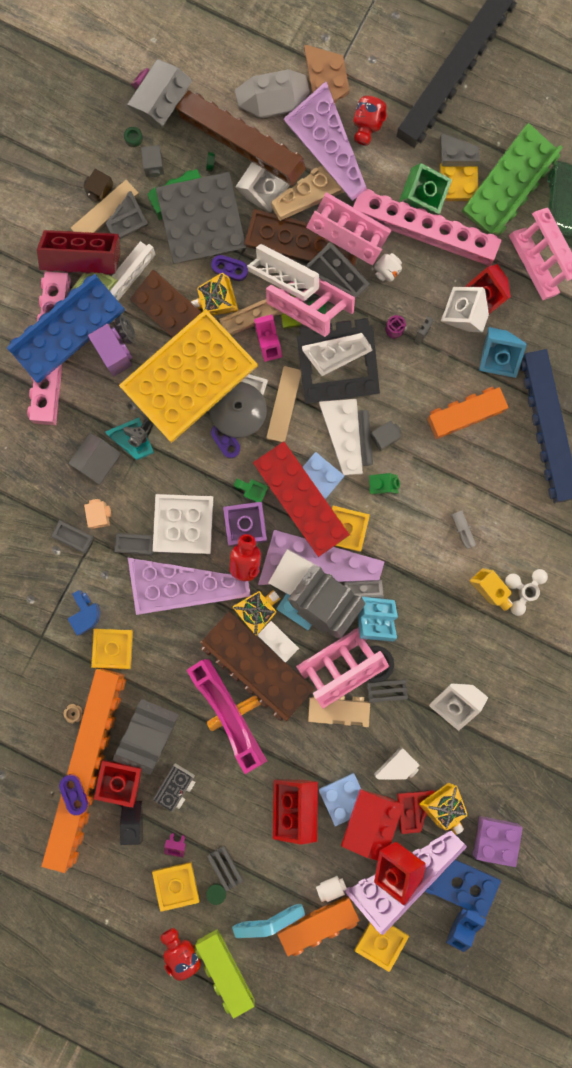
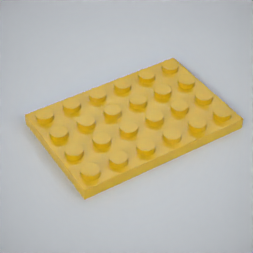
M205 309L119 386L172 443L256 369L258 364Z

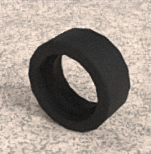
M369 646L373 653L381 651L389 667L382 674L376 675L368 681L374 683L383 682L393 673L395 666L394 658L384 647ZM363 651L358 656V665L365 661L366 655Z

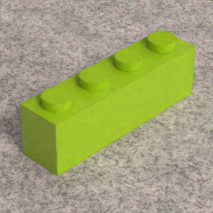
M216 929L198 939L195 945V952L198 958L203 960L207 976L209 978L212 977L215 983L213 987L216 994L222 996L224 1000L223 1007L226 1013H230L234 1019L255 1007V999L219 930Z

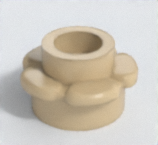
M70 704L64 710V717L69 723L79 722L83 717V710L80 706Z

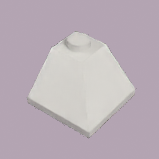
M453 287L441 322L468 332H483L489 316L485 289L483 287Z
M450 684L429 706L459 731L481 712L488 697L474 685Z

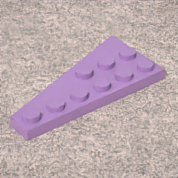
M325 82L284 118V121L353 201L367 188L327 82Z
M274 530L258 585H270L268 582L287 549L321 567L324 573L331 574L338 582L380 580L384 561L336 547L331 548L318 557L305 538Z
M128 558L136 615L251 596L249 581L236 580L231 574Z
M450 831L431 841L428 846L413 851L412 853L425 862L426 866L423 880L405 905H402L375 884V875L368 879H362L359 881V884L351 888L348 887L344 892L381 935H384L467 846Z

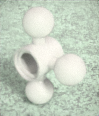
M535 570L532 574V583L525 585L521 583V579L517 574H509L506 577L505 583L507 587L519 589L518 595L520 600L514 601L510 607L514 615H523L526 611V602L534 601L539 597L540 590L538 585L544 584L548 579V575L544 570ZM527 587L531 588L533 591V595L531 598L525 595V589Z

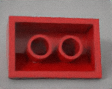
M292 779L273 780V839L299 845L317 842L318 782Z
M360 789L341 846L366 858L378 861L380 850L389 846L392 842L404 805L393 798Z

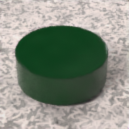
M129 127L125 130L124 140L128 146L137 147L142 143L143 136L139 128Z
M208 152L206 171L212 172L214 169V152Z
M219 883L210 885L206 893L207 900L213 905L223 903L226 898V891L223 885Z

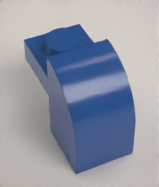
M78 590L72 595L81 611L69 617L68 621L76 635L81 636L97 625L100 619V607L97 603L90 606L91 599L88 594Z
M462 909L451 926L446 943L465 952L472 946L475 933L484 927L486 919L481 917L476 911Z

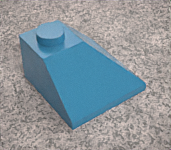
M489 327L484 341L479 371L516 378L527 344L507 330Z

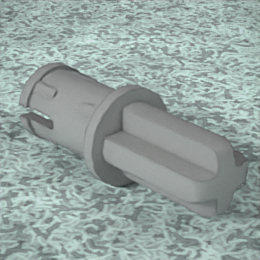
M463 510L452 514L451 516L458 529L456 532L460 534L465 548L474 547L476 543L470 531L471 526H468Z

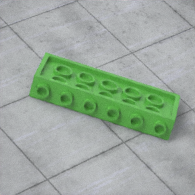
M526 124L461 212L486 234L501 235L507 228L505 224L508 220L511 221L517 215V208L523 206L528 200L527 195L529 192H533L538 187V180L549 172L550 169L548 167L550 164H554L561 156L559 152L563 147L561 145L558 147L553 146L531 124Z

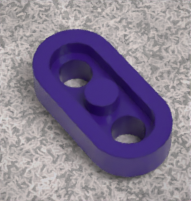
M218 255L211 262L212 270L216 275L224 273L234 281H243L248 275L247 265L242 261ZM222 264L224 265V268L219 269L218 266ZM237 270L242 271L240 275H237L235 272Z
M213 426L211 435L222 454L229 459L236 458L240 453V445L236 438L226 435L218 436L219 430ZM232 446L235 448V450L233 452H228V447Z
M73 774L63 777L59 788L66 808L72 815H80L88 807V800L79 777ZM69 781L74 783V788L68 786ZM76 800L81 802V807L75 806Z

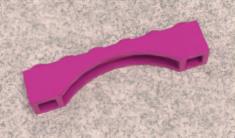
M210 659L201 660L187 669L194 685L206 698L220 719L231 742L235 758L244 774L266 763V757Z

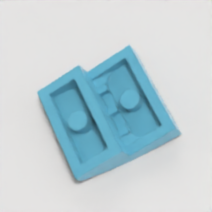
M362 597L365 606L358 614L360 639L395 641L397 635L394 620L398 618L395 600Z

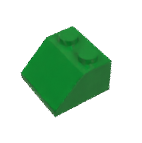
M420 163L411 168L399 203L405 202L410 207L422 208L427 213L439 215L452 179Z

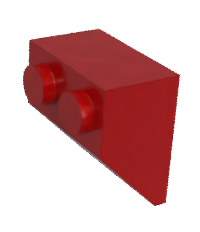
M102 760L94 800L133 808L138 794L141 768Z
M394 842L379 852L374 883L402 905H405L423 880L426 863L399 843Z

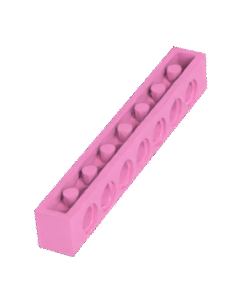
M370 189L362 192L357 197L353 206L356 210L386 226L391 231L487 266L492 265L501 243V239H498L496 235L482 233L474 227H465L458 221H449L441 215H432L422 208L410 207L405 202L399 203L392 200L389 196L377 195ZM370 205H377L378 209H372ZM393 211L396 215L390 216L387 212ZM410 217L413 219V222H407L405 218ZM422 224H429L431 228L426 229ZM440 230H446L448 235L441 234ZM462 236L466 241H460L457 237ZM475 243H481L483 248H478Z
M45 271L44 278L41 279L43 294L39 297L41 313L38 314L37 321H39L41 315L53 309L58 301H63L68 296L71 285V278L68 273ZM53 291H58L56 296H50ZM62 364L40 383H36L31 377L33 388H30L29 397L32 400L31 406L28 407L27 415L34 424L56 425ZM43 382H49L46 389H41ZM42 400H47L46 406L39 408V403Z

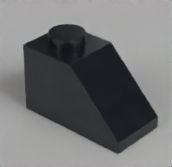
M136 801L133 808L122 805L120 845H140L143 841L142 801Z

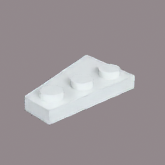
M362 333L302 346L303 352L321 376L372 351L371 345Z

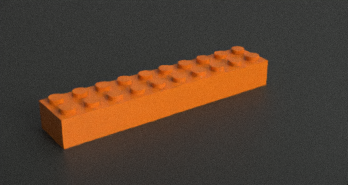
M103 668L96 669L67 772V775L73 774L79 777L88 800V807L82 814L72 815L68 812L61 794L41 867L65 873L77 862L79 856L77 848L79 844L81 845L84 838L82 829L84 825H87L90 813H87V810L94 801L95 794L92 792L94 787L97 786L98 770L101 767L102 760H105V755H103L105 747L108 748L111 736H108L110 728L113 729L116 717H113V715L120 706L121 698L118 697L126 684L125 674ZM69 781L68 786L74 788V783ZM76 800L75 806L81 807V802Z

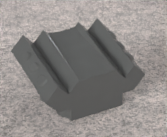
M312 565L288 598L292 607L298 610L297 614L322 633L328 632L330 635L342 638L365 606L361 596L354 595L350 588L339 583L331 574L324 573L321 567Z
M141 699L114 755L113 761L141 768V772L151 775L173 731L179 714Z

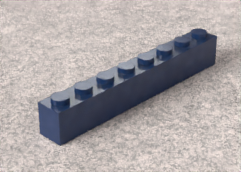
M544 349L525 353L520 369L524 371V387L528 389L529 393L528 405L533 410L532 423L536 426L538 432L536 433V440L542 450L540 452L541 461L545 463L546 470H544V476L550 485L548 489L549 497L551 500L553 499L554 504L572 500V456L548 351Z

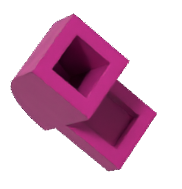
M273 315L254 319L264 362L282 358Z

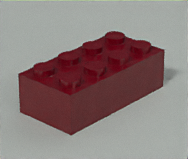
M44 230L37 247L39 270H46L48 272L65 271L67 273L115 274L121 254L119 234Z

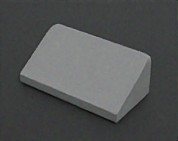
M382 580L344 582V586L350 588L354 595L384 598Z

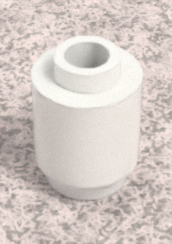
M338 876L323 881L316 887L322 902H329L345 895L344 891L347 890L343 878L339 879Z

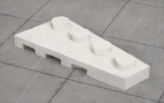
M357 399L319 402L343 475H362Z

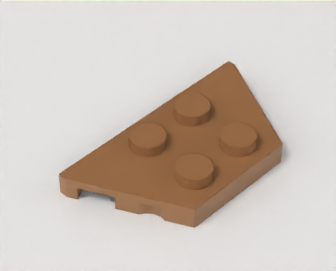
M304 45L312 93L327 82L334 103L338 99L349 94V85L343 55Z

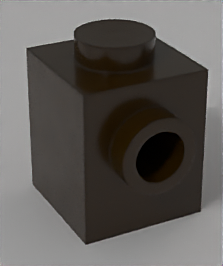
M94 169L92 174L84 181L86 196L94 202L97 200L101 202L108 196L114 185L110 176L97 169Z

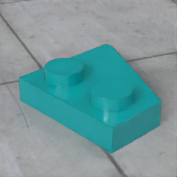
M140 418L105 431L113 441L136 460L154 454L148 436L146 438L147 441L136 448L129 444L128 440L130 438L124 433V427H141L142 422Z

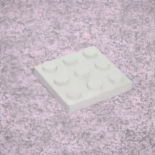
M156 494L153 552L211 554L213 496Z

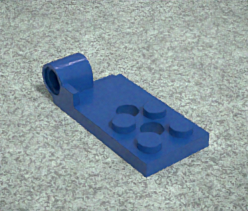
M455 859L425 892L439 896L467 910L476 911L486 918L501 880ZM460 877L462 879L459 887L452 886L453 878ZM473 885L480 887V892L477 895L470 894V888Z

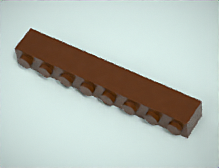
M188 90L175 107L181 119L291 186L294 185L306 170L304 158L298 152L293 153L284 144L276 143L271 136L261 134L256 127L246 125L241 118L236 119L227 110L219 109L214 102L206 101L199 93L194 94Z

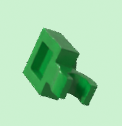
M237 478L233 487L245 491L243 497L254 502H262L269 487L253 479L248 484Z

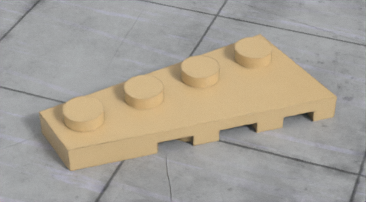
M321 165L313 169L307 177L300 179L294 187L287 189L271 202V207L281 221L321 203L326 192L335 197L344 193V191Z

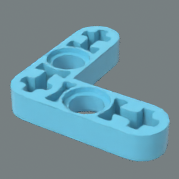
M296 904L268 920L238 923L232 927L235 938H253L273 935L305 916L302 904Z

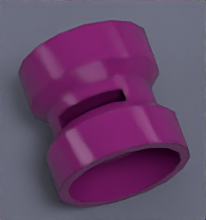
M394 315L388 319L385 328L387 336L393 339L402 336L406 327L404 318Z

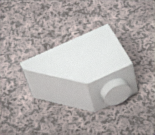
M400 747L374 775L377 779L412 778L419 769L417 767L419 764Z

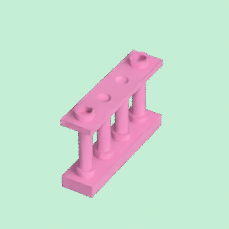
M327 192L306 227L372 266L391 232V229Z
M549 208L533 212L532 215L536 222L528 229L522 228L513 231L509 235L542 300L558 295L560 291L557 285L564 279H567V281L572 280V252ZM540 229L545 238L535 245L531 236ZM549 245L554 255L544 262L540 252ZM558 262L562 272L553 279L548 269Z
M320 278L319 289L315 292L320 298L310 306L304 304L302 299L288 295L289 292L283 289H278L273 285L266 288L267 304L324 337L330 333V320L341 310H345L350 314L354 313L355 298ZM327 301L333 303L335 306L325 315L317 311Z
M359 627L296 666L302 677L305 679L309 676L318 691L313 694L322 709L389 667L381 651L374 654L366 643L367 639H360ZM358 645L368 658L359 665L349 652ZM340 656H343L351 670L343 675L339 673L332 662ZM324 666L327 667L334 678L332 682L325 686L316 671Z

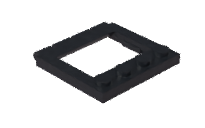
M368 318L354 320L355 327H352L351 320L335 322L336 330H333L332 323H330V333L325 337L317 332L314 333V330L307 326L299 327L300 335H296L305 404L380 394L373 325H369ZM360 333L364 335L372 348L371 352L364 355L368 373L367 377L312 384L311 361L303 352L302 346Z

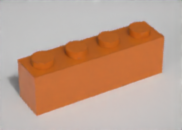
M493 387L487 388L479 396L472 394L466 397L464 402L459 403L455 401L450 403L448 408L444 410L437 408L431 411V415H429L427 420L435 439L505 412L509 407L500 387L496 389Z
M346 895L303 916L278 931L277 935L287 956H297L308 946L315 947L322 942L321 940L327 937L329 939L339 934V931L345 928L347 930L354 928L360 920L351 899Z

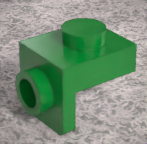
M392 473L369 475L370 494H398L400 488L398 475Z

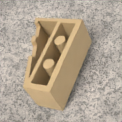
M315 696L309 698L308 722L335 723L348 726L363 725V727H369L370 703L364 701V697L353 696V700H346L345 696H342L323 709Z

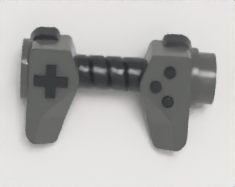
M138 408V412L146 419L141 427L123 428L124 433L130 438L128 440L129 444L136 448L147 441L146 431L152 424L151 420L140 408Z

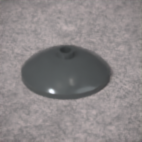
M244 382L237 384L210 408V417L214 426L224 435L233 438H244L257 432L263 425L267 413L266 402L261 392L254 386ZM241 404L242 407L240 409H236L235 405Z

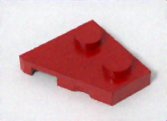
M435 790L397 793V801L404 805L399 818L401 834L419 833L422 831L427 813L419 803L435 793Z

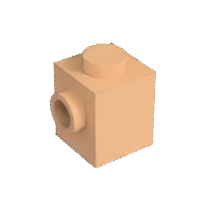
M100 499L90 500L89 504L84 505L88 528L96 529L110 526L109 517H111V509L109 505L107 506Z

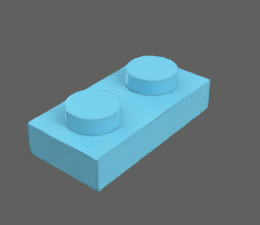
M286 593L276 610L309 630L312 625L297 614L298 610L292 607L288 601L290 595Z

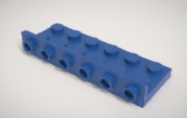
M96 274L88 276L83 281V284L78 288L72 289L63 301H58L51 311L41 315L39 321L34 325L28 326L20 337L14 338L9 343L7 349L34 381L40 383L90 341L89 334L106 324L109 325L125 309Z

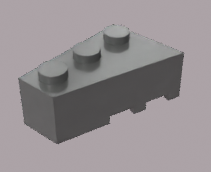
M329 242L306 266L318 273L320 279L355 298L371 285L332 242Z

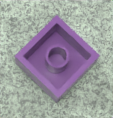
M106 324L88 335L113 377L133 366L130 362L132 356L125 344L120 345L123 341L115 328L111 329Z
M262 502L223 507L229 547L237 546L238 539L244 534L252 535L256 540V544L267 542Z
M479 816L473 856L476 860L516 867L523 827L518 823Z

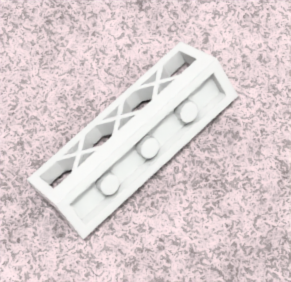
M140 241L116 270V273L112 275L118 282L110 292L118 301L155 257L154 248L150 244L146 246Z
M262 244L256 247L257 258L247 265L249 272L303 301L319 289L318 273ZM261 264L262 266H264V267H266V268H259V269H258V268H256V267ZM269 273H278L280 276H271ZM290 280H291V281H293L294 283L286 284V283H284L283 281H290ZM306 288L308 290L303 293L298 289Z

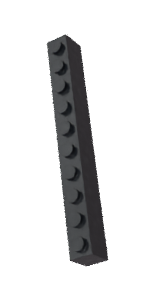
M487 0L398 127L397 138L414 149L418 143L422 144L426 138L428 128H433L437 121V115H442L447 107L446 102L448 99H453L457 92V86H462L466 80L468 70L472 71L477 63V57H482L485 53L488 41L492 42L494 40L497 28H502L507 20L506 15L514 11L517 5L516 0Z

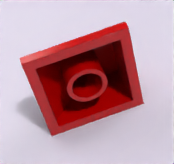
M498 264L487 267L465 286L483 287L485 289L489 315L511 298L508 278Z

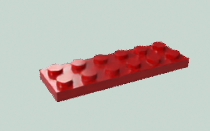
M285 441L253 462L255 468L318 557L350 536Z

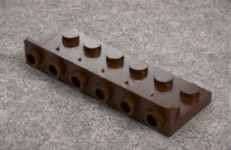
M230 611L200 642L203 645L201 649L207 655L212 653L217 658L215 662L223 669L226 666L231 671L229 675L237 682L241 680L245 684L244 689L251 695L255 693L259 696L258 701L265 708L270 706L274 710L272 714L279 721L284 719L287 722L290 716L315 690Z

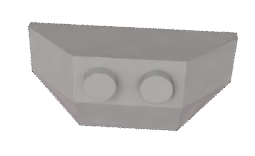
M288 69L252 76L235 89L239 109L245 110L258 118H265L292 112L310 95V89L306 75Z

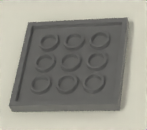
M230 172L156 187L173 264L246 248Z

